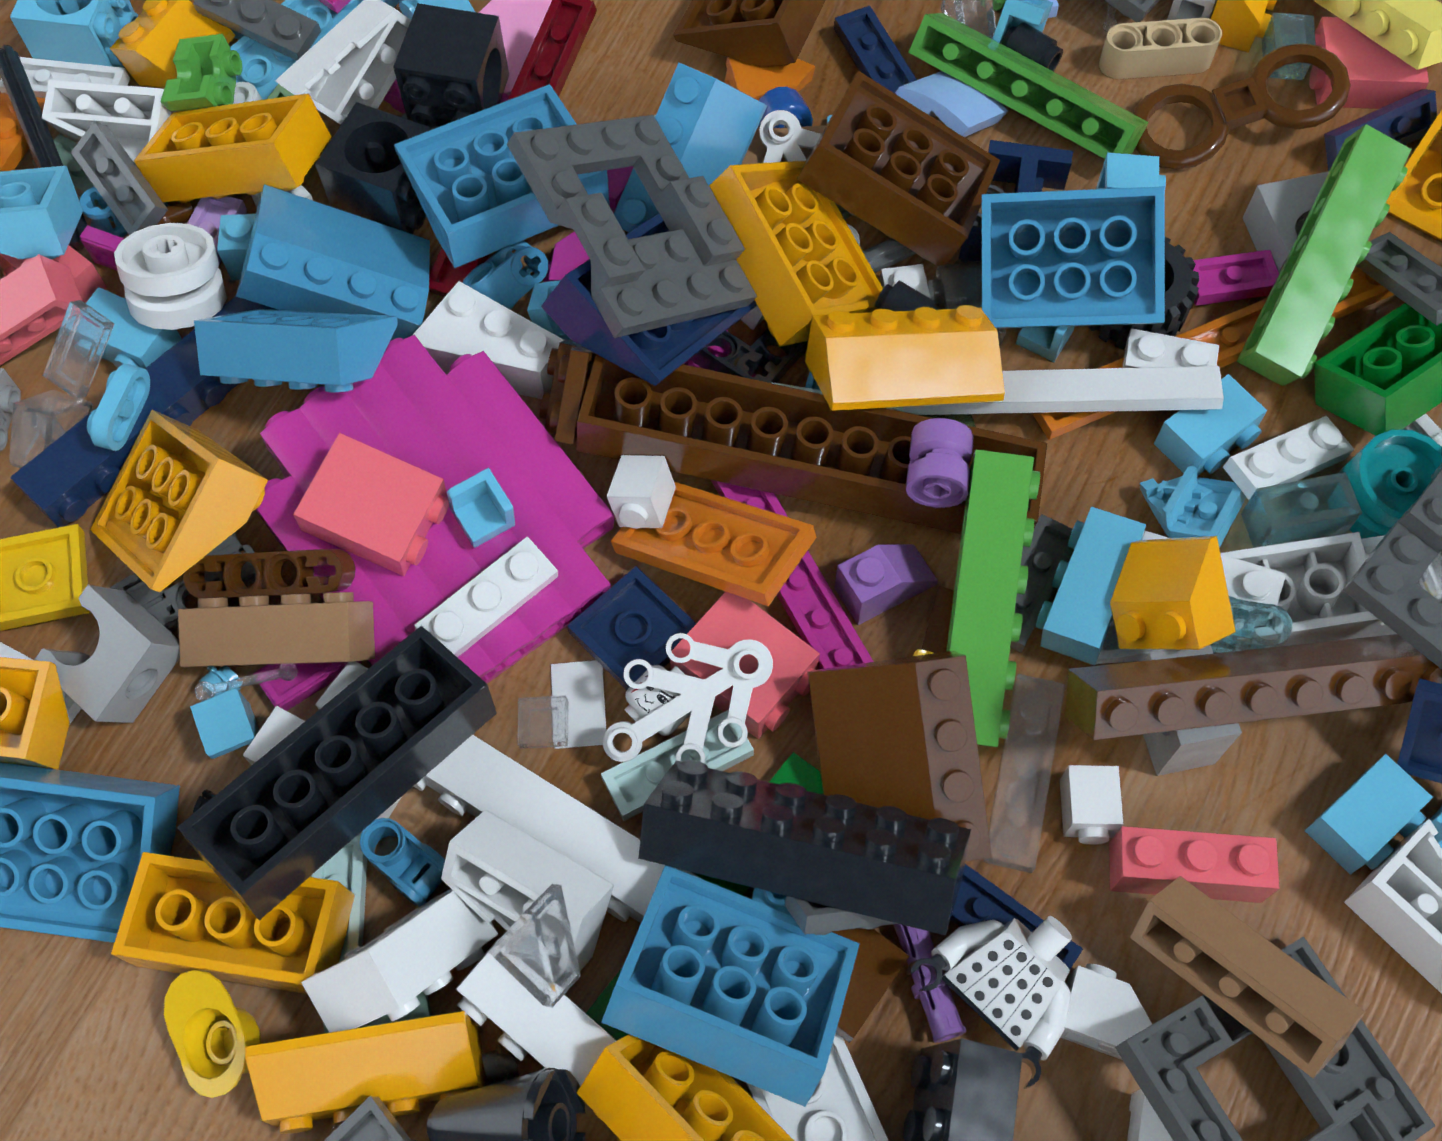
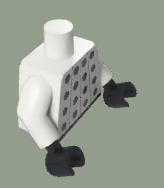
M1048 916L1033 932L1015 918L1005 925L996 920L969 924L957 928L931 951V958H921L911 962L907 967V975L915 972L920 965L926 966L931 972V979L919 991L933 990L943 980L1015 1051L1023 1045L1026 1051L1022 1055V1062L1026 1063L1032 1071L1031 1079L1024 1086V1089L1032 1087L1040 1078L1041 1066L1039 1060H1046L1065 1030L1063 1026L1069 1011L1071 992L1064 981L1070 970L1056 955L1072 940V936L1068 929L1052 916ZM942 969L946 971V973L943 975V977H942Z

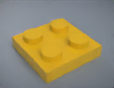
M79 524L0 539V631L90 613L88 609L82 607L78 599L88 585L85 532Z

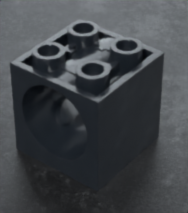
M417 3L393 66L408 120L435 129L500 104L509 78V69L499 16Z
M356 102L315 164L330 206L413 234L415 229H420L425 221L426 214L395 151L394 144L432 130L431 127Z

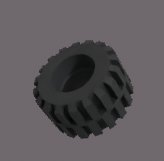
M1165 237L1164 323L1088 326L1090 330H1099L1100 339L1105 342L1111 339L1116 342L1115 347L1121 349L1125 348L1131 328L1175 337L1177 331L1180 332L1199 289L1197 287L1199 273L1193 271L1196 264L1192 257H1184L1186 250L1180 245L1174 247L1169 244L1171 239Z

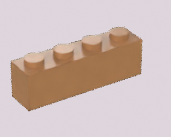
M353 592L323 593L324 603L312 604L311 594L281 595V605H269V596L239 597V607H228V598L198 599V608L178 609L180 667L352 662L375 659L373 601L354 602Z
M1181 876L1148 901L1130 936L1132 940L1312 1078L1343 1047L1365 1013L1356 1004Z

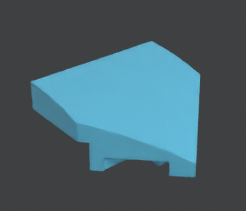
M1194 465L1186 467L1181 477L1169 481L1163 480L1160 484L1154 479L1140 483V490L1168 538L1217 536L1219 548L1246 499V496L1235 482L1197 478V469Z

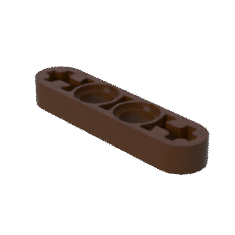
M341 549L206 555L184 573L183 579L189 593L198 598L329 593L347 589L355 578L356 569L351 556ZM287 559L294 563L297 570L296 579L291 586L287 585L281 576V567ZM246 562L251 563L256 572L255 582L250 588L244 585L241 579V569ZM335 566V575L314 576L313 567ZM223 571L224 581H205V572Z

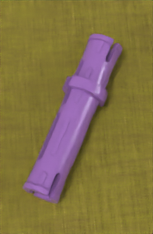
M894 924L902 950L910 956L907 960L908 966L915 960L932 957L931 951L935 947L929 931L902 924ZM920 965L911 974L915 983L911 990L914 998L921 1000L933 1034L934 1043L948 1041L966 1033V1028L960 1019L950 987L941 980L937 988L930 991H919L931 979L930 970L926 966Z

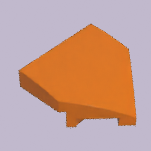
M727 57V72L724 83L759 101L767 91L776 87L786 86L800 92L812 81L815 66L797 58L795 63H790L786 66L770 65L759 67Z

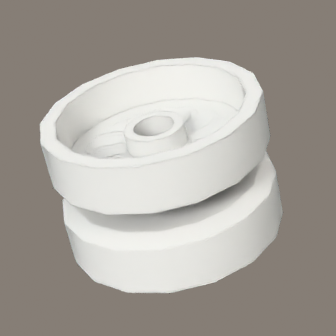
M183 223L152 225L133 232L120 242L114 252L115 264L120 281L124 284L125 298L130 315L142 325L153 329L167 330L194 326V320L213 317L222 309L227 299L221 270L218 268L219 263L213 237L203 228Z

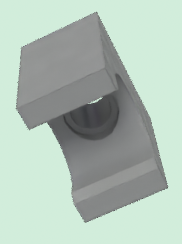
M1329 171L1257 185L1243 215V221L1256 250L1271 251L1279 274Z
M87 585L78 599L82 607L91 611L98 622L100 630L99 643L94 654L90 657L82 652L42 648L34 660L48 661L56 664L61 689L94 721L133 723L180 659L179 639L126 591Z
M1211 645L1200 650L1162 649L1149 652L1144 661L1213 654ZM1239 723L1150 733L1143 734L1156 775L1160 776L1215 764L1240 736L1242 731Z

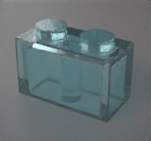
M1346 472L1257 488L1243 509L1241 516L1253 548L1346 534L1362 514L1348 476Z

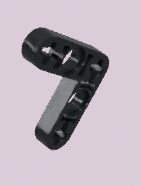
M767 329L749 346L733 334L725 331L689 360L703 369L768 383H777L807 351L808 341L779 346L776 338ZM771 345L778 346L787 355L782 357L775 356L766 347ZM709 346H719L728 353V356L717 357L711 354L707 348ZM760 365L763 368L762 375L757 374L755 377H752L751 375L758 370Z

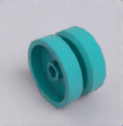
M1392 429L1376 435L1335 477L1332 498L1334 510L1343 525L1352 533L1359 532L1361 539L1386 535L1390 528L1415 503L1433 480L1431 475L1442 462V447L1432 438L1413 430Z

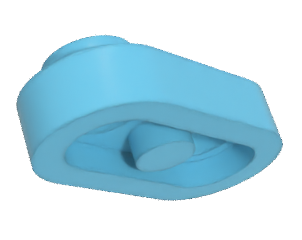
M123 364L109 375L106 391L97 409L91 412L87 421V431L95 446L117 451L125 445L149 395L150 376L146 369Z

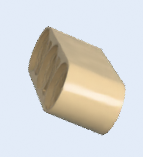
M1208 18L1117 24L1111 27L1106 35L1099 60V68L1103 74L1113 79L1201 73L1209 69L1222 37V29L1215 21Z

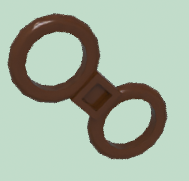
M1299 43L1281 46L1266 54L1253 68L1249 78L1213 89L1212 93L1201 86L1180 83L1163 86L1146 95L1134 109L1133 114L1148 121L1156 110L1167 104L1179 102L1193 104L1204 110L1210 118L1211 132L1202 143L1191 149L1172 150L1155 143L1148 134L1146 127L1135 148L1140 155L1159 156V167L1177 170L1196 167L1213 158L1225 144L1229 130L1261 119H1265L1278 127L1296 130L1316 127L1332 119L1347 102L1351 87L1348 70L1334 53L1321 46ZM1298 62L1312 64L1323 70L1329 77L1332 92L1323 103L1313 108L1304 110L1284 108L1275 103L1267 93L1266 81L1270 75L1286 64Z

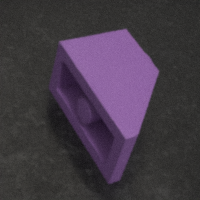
M914 544L876 545L837 566L834 589L857 625H860L937 585L938 580Z

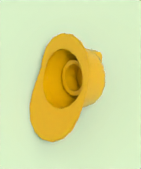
M195 969L180 974L170 984L164 1000V1018L167 1030L180 1058L183 1072L189 1085L199 1095L209 1098L226 1095L238 1084L242 1074L249 1072L245 1059V1046L261 1044L260 1028L255 1018L249 1012L234 1006L231 996L222 982L211 973Z

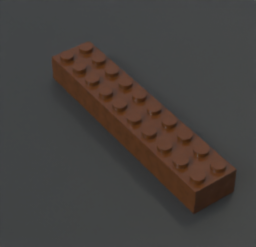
M597 354L595 356L577 420L576 451L620 460L621 455L665 456L668 467L672 472L958 534L962 533L966 500L959 505L936 508L915 502L906 492L907 472L911 461L909 453L913 428L921 421L933 418L888 408L832 411L823 394L685 364L655 386ZM967 426L973 434L972 455L977 449L1034 457L1032 471H1040V484L1037 499H1029L1027 518L1034 519L1035 528L1039 517L1047 443Z

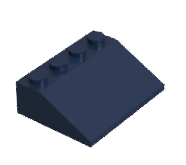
M660 213L628 233L626 237L633 239L669 232V229ZM590 259L566 274L541 305L545 312L573 342L655 386L757 306L755 300H753L746 307L614 338L591 297Z

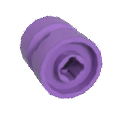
M933 418L921 421L914 426L911 434L909 453L911 461L907 472L906 492L915 502L938 508L959 505L966 500L969 494V464L972 459L973 434L965 424L952 419Z

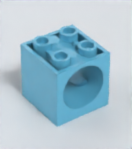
M17 0L10 18L32 58L123 68L124 66L110 50V47L119 38V31L126 24L134 21L139 15L134 11L130 0Z

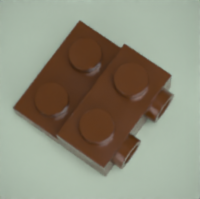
M567 339L559 342L558 349H551L547 374L553 375L551 393L544 392L539 417L546 419L545 429L550 433L556 434L555 441L574 444L577 441V420L596 354Z

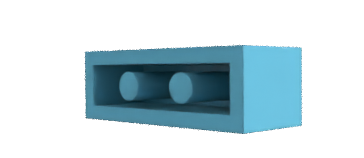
M1095 507L1090 508L1085 523L1076 521L1068 542V547L1074 548L1073 554L1069 562L1060 561L1053 579L1052 587L1058 588V592L1053 603L1044 601L1037 619L1036 627L1043 630L1041 647L1094 666L1096 665L1113 620L1110 605L1111 597L1130 544L1143 539L1146 524Z

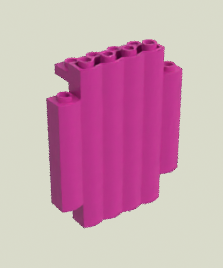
M415 335L405 339H393L389 342L372 378L354 382V389L346 392H326L325 386L318 387L307 395L304 400L305 404L299 409L291 412L282 411L272 416L267 421L265 429L260 433L266 448L277 461L285 479L275 478L267 482L263 501L256 511L285 551L341 549L301 531L293 515L339 433L443 478L446 492L457 484L489 468L513 506L515 526L474 548L451 512L449 505L441 523L438 525L432 523L425 537L428 539V546L422 560L417 566L411 564L405 576L344 550L353 559L356 570L352 584L347 589L339 592H353L354 602L373 601L375 659L366 660L370 666H373L416 630L415 624L527 536L558 570V577L458 657L486 683L492 681L566 628L569 623L611 588L609 581L583 549L614 528V514L484 351L473 356L471 354L462 355L452 363L450 372L446 375ZM335 566L313 567L314 576H332L336 574ZM317 593L324 603L323 593Z

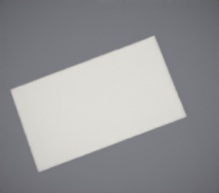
M597 660L551 664L554 749L603 745V737L606 732L603 666Z

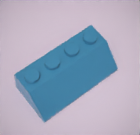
M679 62L655 119L689 178L703 176L707 184L710 185L730 165L742 164L767 105L712 76ZM634 168L614 212L621 228L629 233L659 213Z
M255 309L194 320L200 375L220 376V383L222 384L244 383L248 379H254V386L259 387L283 384L282 381L289 382L290 389H311L317 387V384H324L326 392L351 391L354 389V382L372 378L398 326L397 316Z

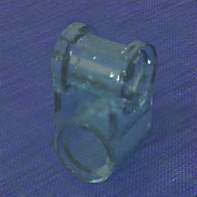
M1229 596L1236 632L1210 644L1213 654L1285 646L1293 629L1292 619L1288 612L1280 606L1241 600ZM1258 626L1270 627L1276 632L1278 638L1273 640L1261 638L1256 634L1254 628Z

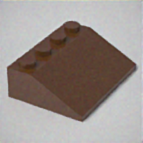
M692 0L673 36L677 42L759 67L770 65L786 66L796 62L826 0Z
M858 71L811 151L797 179L815 192L840 205L849 213L856 215L882 231L886 236L895 239L922 258L943 269L968 238L982 205V194L987 193L1000 160Z
M947 651L807 671L823 795L840 794L853 798L856 803L878 808L883 806L897 807L908 815L929 820L944 818L951 820L959 827L971 829L966 861L992 858L966 655L956 651Z

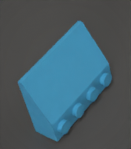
M550 84L394 144L395 151L428 221L454 268L559 226L550 223L507 146L514 132L576 125V122ZM607 170L578 174L588 195L602 193L608 205H610Z
M264 184L236 297L278 310L397 316L398 326L391 340L396 338L405 339L412 336L423 323L429 292L430 240Z
M1165 186L982 194V310L995 328L1164 323Z
M0 762V927L114 943L142 853L148 852L170 856L176 834L180 785Z
M665 865L618 977L601 1023L806 1107L826 1070L860 943L833 932L826 935H804L791 915Z

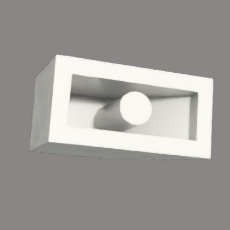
M1086 964L1085 968L1077 966L1068 976L1066 983L1071 992V999L1066 1022L1063 1026L1065 1030L1060 1038L1122 1060L1115 1047L1151 1026L1152 1022L1131 985L1116 979V972L1097 964Z

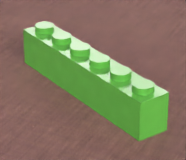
M944 13L924 15L908 52L1104 159L1107 152L1132 154L1149 123Z
M1367 124L1345 139L1238 357V363L1280 386H1284L1299 378L1303 379L1310 373L1317 360V355L1313 353L1319 341L1329 334L1335 323V317L1332 316V313L1337 303H1340L1348 295L1353 286L1354 280L1350 276L1355 266L1364 260L1371 248L1372 242L1368 241L1373 228L1380 225L1389 211L1390 205L1386 201L1391 191H1394L1401 184L1407 174L1408 168L1404 164L1412 149Z
M976 449L970 463L969 494L965 502L946 652L956 651L966 655L977 745L998 747L999 738H1007L1010 724V710L1003 709L1005 690H1013L1016 676V662L1009 661L1011 642H1019L1021 634L1022 614L1015 613L1017 594L1024 595L1027 586L1028 566L1021 565L1023 546L1030 547L1032 543L1034 519L1027 518L1029 499H1037L1040 471H1032L1034 457Z

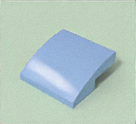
M942 71L900 86L895 92L899 97L931 117L938 116L947 127L963 137L998 123L1008 112L999 101Z

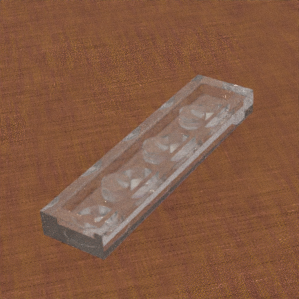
M1017 674L1010 705L1009 730L1007 738L1004 739L988 829L992 858L983 859L985 863L1033 873L1036 868L1065 684Z

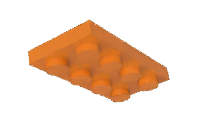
M674 482L676 488L662 528L634 529L621 527L611 540L617 554L769 606L817 537L814 526Z

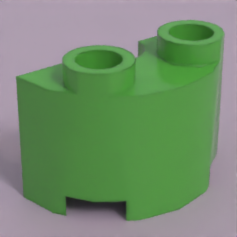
M223 34L179 39L173 58L177 70V79L166 81L160 102L169 111H186L233 104L236 76L241 75L243 69L239 53L230 49Z

